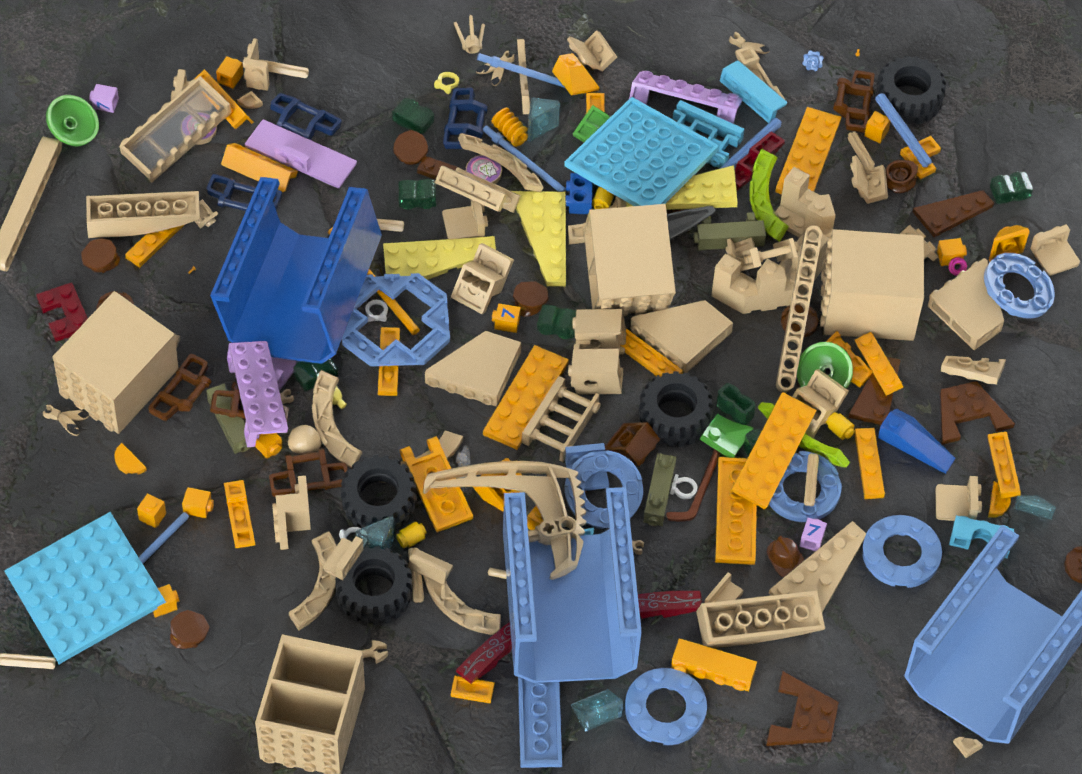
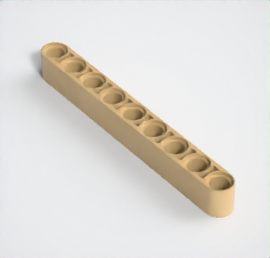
M42 137L0 229V270L8 271L61 153L62 142L60 140Z
M817 226L807 228L803 235L776 379L777 390L784 393L789 392L794 387L822 240V231ZM814 232L817 235V239H810L808 233ZM805 251H812L814 257L807 258L805 256ZM806 268L810 271L811 275L808 277L803 276L801 270ZM798 288H806L807 294L801 295L798 292ZM794 306H802L804 312L797 313L794 309ZM791 324H798L800 326V331H793L791 329ZM788 342H794L797 345V349L790 350ZM790 360L794 367L792 369L786 368L784 361ZM781 379L789 380L790 387H783Z

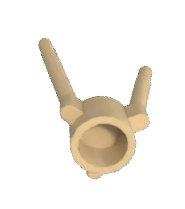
M470 15V35L467 36L466 40H464L457 22H454V26L461 40L463 50H466L468 53H477L482 49L485 24L481 25L478 39L474 35L473 16Z

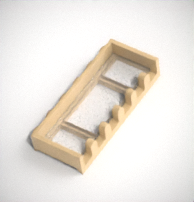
M199 76L196 80L190 81L183 91H179L173 100L165 103L157 114L151 115L143 126L137 127L134 134L129 138H125L119 146L121 154L152 183L232 113L230 103Z

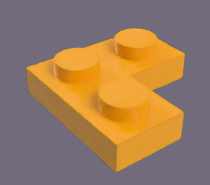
M932 136L918 141L929 157L940 153L941 148ZM908 146L901 149L900 155L904 160L913 161L918 166L916 175L920 179L935 173L936 167L933 163L928 167H922Z

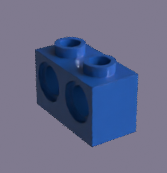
M570 173V180L566 181V191H570V195H566V206H569V214H589V210L592 207V182L577 173Z

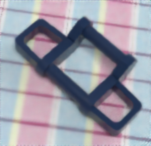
M455 88L453 90L449 103L448 123L444 129L443 144L445 149H462L459 141L449 142L450 135H460L461 133L477 138H482L483 136L482 127L488 106L474 100L475 93L473 88ZM459 95H470L469 99L457 100ZM473 110L478 113L475 126L469 123L455 124L457 111Z
M279 93L271 101L270 109L281 114L277 126L309 140L312 139L315 130L332 136L341 127L340 118L323 109L318 110L304 104L300 99ZM283 101L288 103V105L284 108L278 105V103ZM297 109L315 116L310 121L306 130L288 123L289 118ZM326 119L334 125L332 127H328L323 125L322 123Z
M213 174L207 185V194L219 199L218 206L220 207L228 206L246 211L249 204L230 200L234 189L254 193L256 187ZM215 182L227 185L223 194L212 189ZM277 190L275 194L274 206L276 210L282 198V191Z

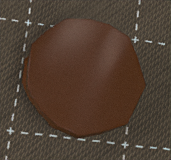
M410 130L399 134L395 140L393 151L401 162L413 165L421 162L426 156L428 144L422 134Z
M895 160L891 162L886 168L887 188L896 193H904L914 188L918 166L909 160Z
M107 239L92 240L81 252L83 265L98 273H105L119 265L120 257L116 252L115 245Z
M536 281L520 282L513 292L515 306L521 307L520 316L523 317L537 314L544 309L545 303L549 300L547 288Z
M189 610L177 614L170 622L171 644L176 648L188 649L196 648L204 641L210 629L204 615Z

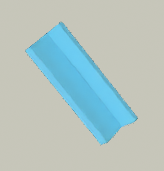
M735 61L723 68L720 82L742 98V101L766 122L769 123L776 117L777 110L787 105V101L740 61Z

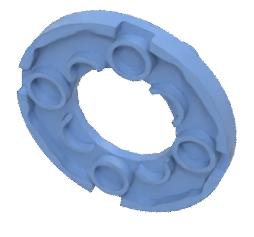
M1002 253L989 262L984 272V282L989 296L1002 309L1013 316L1031 319L1045 314L1053 304L1055 297L1054 287L1048 274L1045 271L1042 272L1035 266L1036 262L1028 257L1016 253ZM1007 273H1018L1027 278L1033 286L1034 297L1028 301H1022L1019 297L1015 298L1011 291L1005 289L1003 276Z
M606 450L585 454L572 465L570 469L579 472L576 479L581 481V485L578 488L583 491L587 479L594 473L605 471L616 475L621 481L622 487L627 488L630 519L634 516L642 501L643 484L638 469L628 458L617 452ZM566 478L564 487L565 499L569 509L575 516L573 492L570 481ZM584 491L580 498L585 501L581 508L586 511V514L582 517L586 520V525L601 529L609 528L607 508H598L592 505L586 498Z
M799 451V453L793 455L769 502L770 507L786 519L797 522H807V518L821 519L830 514L839 502L842 485L838 472L827 459L818 455L817 479L821 485V492L815 499L814 506H805L804 503L793 501L785 494L783 488L785 478L795 472L807 473L808 455L812 452Z
M905 515L888 516L874 523L866 533L863 542L864 563L872 575L885 584L894 587L895 585L907 586V588L916 587L930 580L940 566L942 558L940 540L930 526L917 518ZM894 535L910 536L920 545L921 558L911 566L902 567L895 565L884 555L883 545L885 541Z
M672 668L653 669L640 675L629 687L625 700V714L632 729L643 739L649 742L663 743V745H675L692 738L701 729L707 712L706 696L699 683L685 672ZM661 688L677 691L686 702L684 715L671 723L655 720L646 708V701L649 695Z

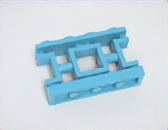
M682 100L678 102L677 109L673 112V119L677 120L678 123L694 132L699 130L710 135L708 139L719 145V151L707 162L713 167L720 168L728 161L729 153L724 151L728 144L737 148L738 144L740 145L743 140L744 128ZM685 121L692 123L691 127L684 125ZM717 135L723 137L724 140L719 141L715 138L717 137Z

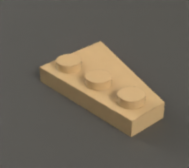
M946 356L941 366V372L997 385L1006 359H999V362H989V358L972 361L969 357Z

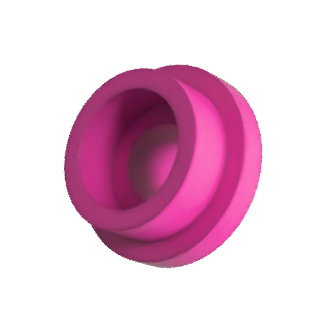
M960 257L953 258L948 265L950 273L957 276L961 271H966V261ZM959 263L960 268L956 270L955 264Z

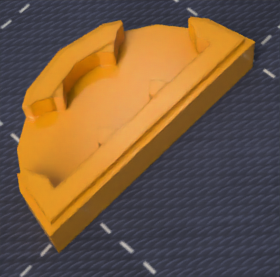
M123 443L116 448L114 454L115 463L120 471L125 474L137 473V475L147 471L146 467Z
M995 481L993 482L988 517L993 518L1003 515L1008 510L1011 502V497L1001 498L998 483Z

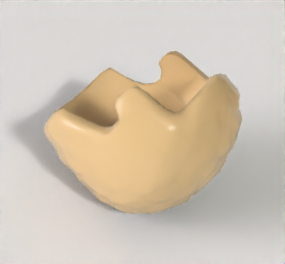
M300 425L294 428L288 437V446L291 451L302 455L318 451L322 444L319 433L308 425Z

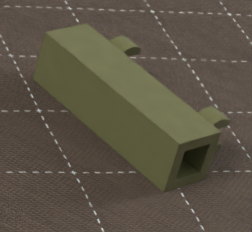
M754 212L747 213L745 222L711 224V217L709 216L702 221V224H697V231L693 232L694 243H697L698 250L726 249L728 246L727 239L731 238L734 243L752 238L755 247L764 246L766 238L764 221H755Z
M225 384L206 390L210 406L215 390L228 391ZM217 396L216 407L229 410L231 397ZM214 413L234 454L245 452L251 448L247 447L244 436L245 423L242 418H232Z
M657 453L643 523H648L651 526H663L677 457Z

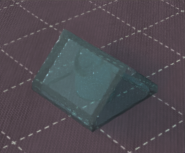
M532 97L528 117L529 142L559 126L560 103L558 101Z
M393 516L356 531V536L363 539V547L369 546V549H372L375 546H381L383 550L385 548L391 549L395 539Z
M609 689L571 704L585 732L622 717L623 701Z

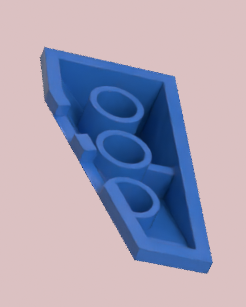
M899 409L891 411L880 427L879 439L945 474L955 461V457L914 417Z

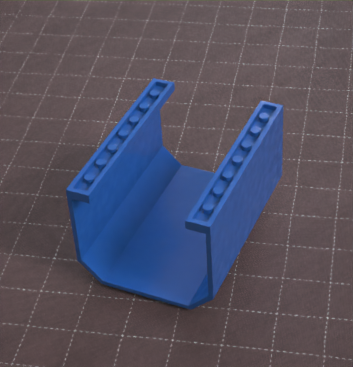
M260 177L210 296L228 341L232 343L267 341L271 357L322 364L336 355L382 236L367 189L349 187L329 238L299 235L282 224L277 215L273 199L280 185L279 180L276 178Z

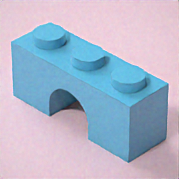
M956 515L949 545L969 549L970 542L976 538L983 539L988 543L1001 525ZM1005 526V527H1007L1008 529H1010L1011 531L1014 532V529L1009 528L1008 526Z

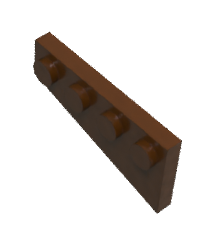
M982 190L913 208V213L935 238L992 208L994 202Z
M887 357L895 373L898 374L901 360ZM872 373L850 411L848 418L882 425L889 414L893 393L886 396Z

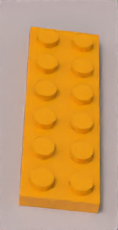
M810 107L806 108L776 186V193L782 194L784 179L793 167L810 175L808 189L813 192L815 191L841 122V116Z
M534 345L484 428L483 435L518 450L522 443V432L557 377L563 374L569 359Z
M782 392L731 492L766 509L817 410Z
M718 458L715 563L755 565L757 505L731 492L747 460L745 458Z

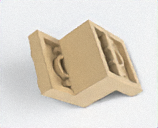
M483 243L479 244L473 261L463 264L450 298L484 314L491 297L501 293L514 259Z
M820 369L815 370L807 386L796 389L792 396L817 410L805 432L811 438H814L821 425L826 424L829 416L837 412L849 390Z
M298 476L299 484H295V494L277 495L276 503L272 504L276 543L280 542L281 550L288 549L287 532L311 530L306 476Z

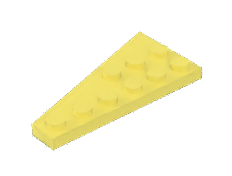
M734 165L694 175L666 203V210L694 209L705 206H713L714 208L737 207ZM626 202V207L633 206Z
M512 191L521 196L516 211L519 213L522 226L533 248L535 258L540 265L546 285L566 287L565 192Z
M495 237L384 243L386 274H400V276H410L412 273H419L428 280L448 273L450 269L462 268L463 264L473 261L478 246L481 243L496 250Z

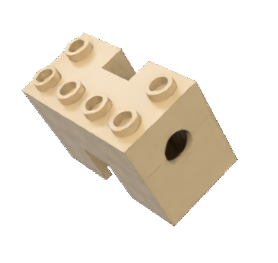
M622 309L577 310L576 317H573L576 344H574L572 365H569L568 368L569 376H571V387L575 388L576 394H622L623 368L620 367L619 354H625V348L620 345L626 343V326Z

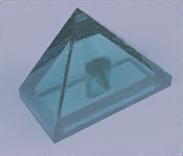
M1039 495L1017 496L1014 509L1052 520L1056 508Z

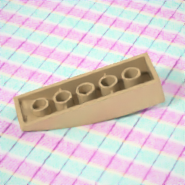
M199 191L86 196L88 238L148 234L182 226L200 219Z
M817 591L702 603L696 611L703 646L710 648L760 643L825 629Z

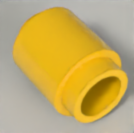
M598 187L592 200V206L594 209H607L610 207L615 195Z
M832 413L826 421L828 428L842 440L849 439L855 432V425L841 413Z
M414 522L401 529L396 538L403 549L406 547L410 548L424 540L427 532L422 523Z

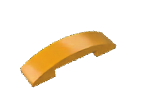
M244 481L224 483L235 548L254 546L255 540Z

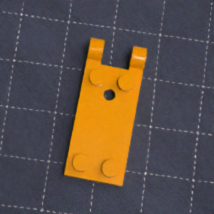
M435 436L427 439V445L431 454L415 459L412 449L408 446L400 449V455L404 464L409 468V472L414 476L417 491L436 532H440L472 520L473 514L460 487L431 488L426 494L423 493L424 482L430 472L435 473L451 469L439 439Z

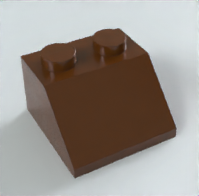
M648 422L623 423L605 445V451L617 452L628 458L635 466H640L644 463L646 456L655 449L660 438Z

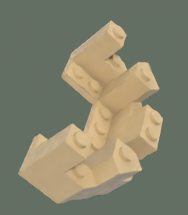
M796 167L792 168L784 179L781 203L775 211L779 219L789 226L787 231L799 237L797 240L799 248L798 257L783 260L779 265L767 259L758 270L755 280L740 272V261L725 254L715 266L712 297L742 314L751 313L753 310L761 309V311L777 309L780 306L788 307L791 304L803 235L810 226H817L822 231L814 280L823 269L827 239L832 235L835 212L829 194L819 195L808 189L809 174ZM814 232L808 233L810 239H817V235ZM805 251V256L807 258L814 257L812 251ZM804 268L801 270L803 276L808 277L811 275L808 269ZM804 287L798 288V292L801 295H804L807 291Z

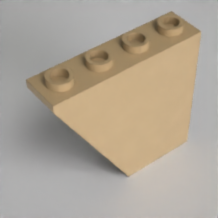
M985 258L979 262H974L968 270L961 271L955 279L947 281L941 289L934 290L929 296L928 307L973 350L1001 332L1004 323L1001 307L987 293L984 272L988 261Z
M704 300L633 316L630 329L636 336H640L645 340V343L681 368L683 373H687L732 333L733 322Z
M485 331L425 371V383L431 387H438L449 393H457L468 399H475L486 405L497 407L521 354V342Z

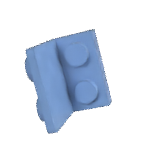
M604 443L565 447L566 468L570 469L585 454L605 451ZM600 471L591 475L585 483L584 491L609 488L607 472Z

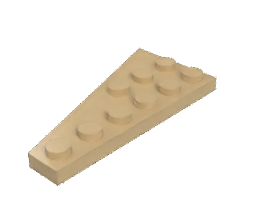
M852 521L769 590V594L773 596L817 591L823 613L854 556L861 547L866 533Z

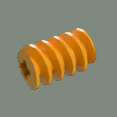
M506 107L497 112L491 122L514 147H517L527 140L528 128L523 126L518 117H514V113L510 112V109Z

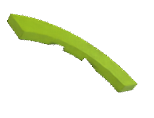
M761 149L753 167L752 181H750V202L755 218L758 221L763 220L765 231L780 242L789 226L776 215L769 198V181L777 157Z
M761 402L758 409L768 419L775 405ZM804 434L799 444L807 452L818 454L828 459L833 465L847 467L850 463L840 449L827 446L807 434Z

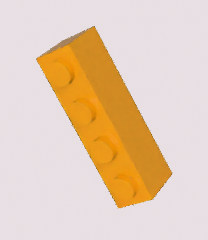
M679 638L672 658L671 668L692 674L699 679H709L719 685L725 684L734 687L736 690L749 692L756 671L757 661Z

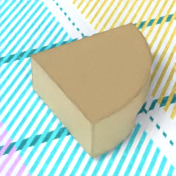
M252 91L237 99V103L244 108L255 109L263 106L262 101Z
M958 737L953 741L965 758L980 750L983 746L976 739Z

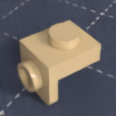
M200 200V219L195 222L201 229L205 225L210 227L215 223V217L218 213L217 211L213 213L204 200Z
M731 238L727 239V255L734 259V254L755 248L752 238L734 243Z

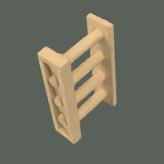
M441 166L435 180L436 184L498 212H501V209L504 208L514 213L521 197L512 191L458 167L454 171L446 166Z
M793 238L774 243V249L760 252L756 247L734 254L735 259L741 262L740 272L762 266L761 262L768 258L776 257L777 262L798 257L799 248L797 242H794Z
M558 376L522 432V443L529 446L532 440L541 441L560 450L559 461L563 462L565 460V447L575 444L593 413L596 414L601 405L599 403V394L596 393L590 401L567 390L565 378ZM565 397L587 408L583 415L559 405L558 399ZM556 411L578 421L574 429H571L550 419L549 413ZM546 425L569 437L563 444L540 433L539 429L541 426Z

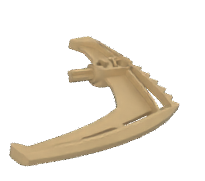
M500 461L468 465L427 475L423 488L424 494L431 488L496 487L527 493L543 518V522L536 526L535 530L528 531L529 543L538 541L544 545H551L555 570L550 574V580L565 576L577 568L583 547V540L580 536L585 534L582 526L586 524V520L582 518L586 511L581 508L585 501L580 498L584 491L578 488L581 485V481L576 479L579 472L560 465L544 462ZM508 473L506 476H476L482 474ZM516 473L546 474L547 477L516 475ZM556 478H568L570 481L575 504V519L567 516L562 493ZM563 527H568L571 530H564ZM572 538L576 540L575 561L571 559Z

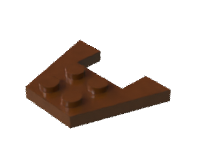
M977 381L941 389L942 445L959 441L961 436L956 424L989 416L997 432L1014 428L1015 423Z
M783 671L778 692L798 696L792 727L789 729L771 725L766 746L831 742L839 702Z

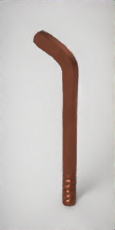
M714 449L690 510L687 512H667L666 517L668 521H690L696 517L720 457V452Z

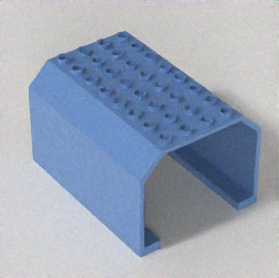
M626 487L606 488L609 530L598 535L580 536L583 540V547L577 568L567 575L554 580H550V574L555 570L551 545H544L538 541L529 543L525 492L504 493L503 540L515 676L533 683L616 679L637 669L642 632ZM572 538L571 559L575 561L576 540Z
M1001 525L914 640L904 677L920 698L990 742L1009 744L1082 643V590L1064 615L1060 616L1007 583L997 567L1016 543L1019 535Z

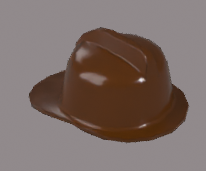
M779 536L777 540L770 543L767 547L768 558L776 572L783 578L805 561L797 544L790 538Z

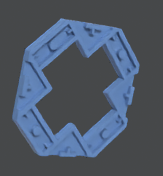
M412 273L410 276L384 274V276L373 277V274L366 275L343 334L342 345L369 366L425 365L450 342L447 294L419 273ZM407 289L431 307L422 316L421 321L433 330L411 350L397 339L386 349L382 350L358 332L368 322V318L359 312L357 308L378 290H381L394 300Z

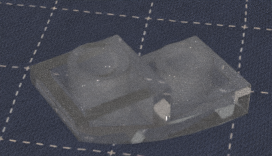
M464 446L462 452L457 454L456 463L458 467L470 465V452L467 446ZM460 487L461 490L467 492L468 487Z

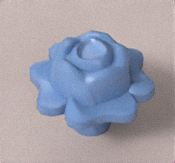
M810 50L808 54L803 55L804 61L802 64L806 66L807 70L817 71L818 67L821 68L823 66L822 61L824 58L820 56L819 51L813 52Z

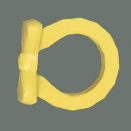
M443 72L438 76V80H435L434 87L435 89L444 90L449 95L451 89L458 86L459 77L452 72ZM450 77L455 80V83L444 85L442 84V79Z

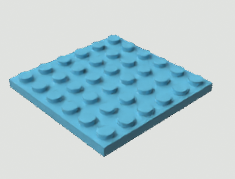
M631 97L565 161V167L633 206L666 204L719 151V145Z
M111 512L4 570L58 664L63 663L166 603Z

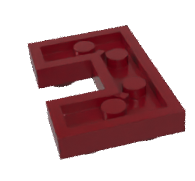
M72 282L36 294L43 313L59 307L64 312L65 318L48 323L55 342L71 337L88 319Z

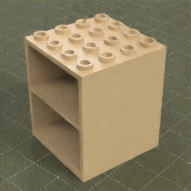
M666 204L589 210L584 226V238L592 309H622L623 316H627L628 313L642 315L646 314V312L668 309L676 292Z
M833 229L831 237L827 239V248L821 272V281H823L821 296L823 297L820 311H822L820 327H824L823 335H833L838 331L841 336L861 337L872 332L875 338L914 341L924 300V236Z
M115 291L53 355L60 395L65 399L69 398L74 401L76 407L81 410L85 409L94 420H100L109 431H115L118 434L178 370L175 334Z
M282 634L255 721L260 759L266 763H280L289 768H303L308 772L318 771L324 774H341L365 691L363 651Z

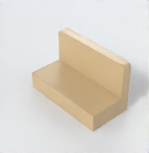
M356 536L351 542L342 538L324 564L323 571L343 580L364 550L363 539Z
M418 549L414 554H411L408 564L409 569L441 584L445 583L453 565Z
M728 572L705 599V603L737 600L743 594V589L731 582L732 574Z

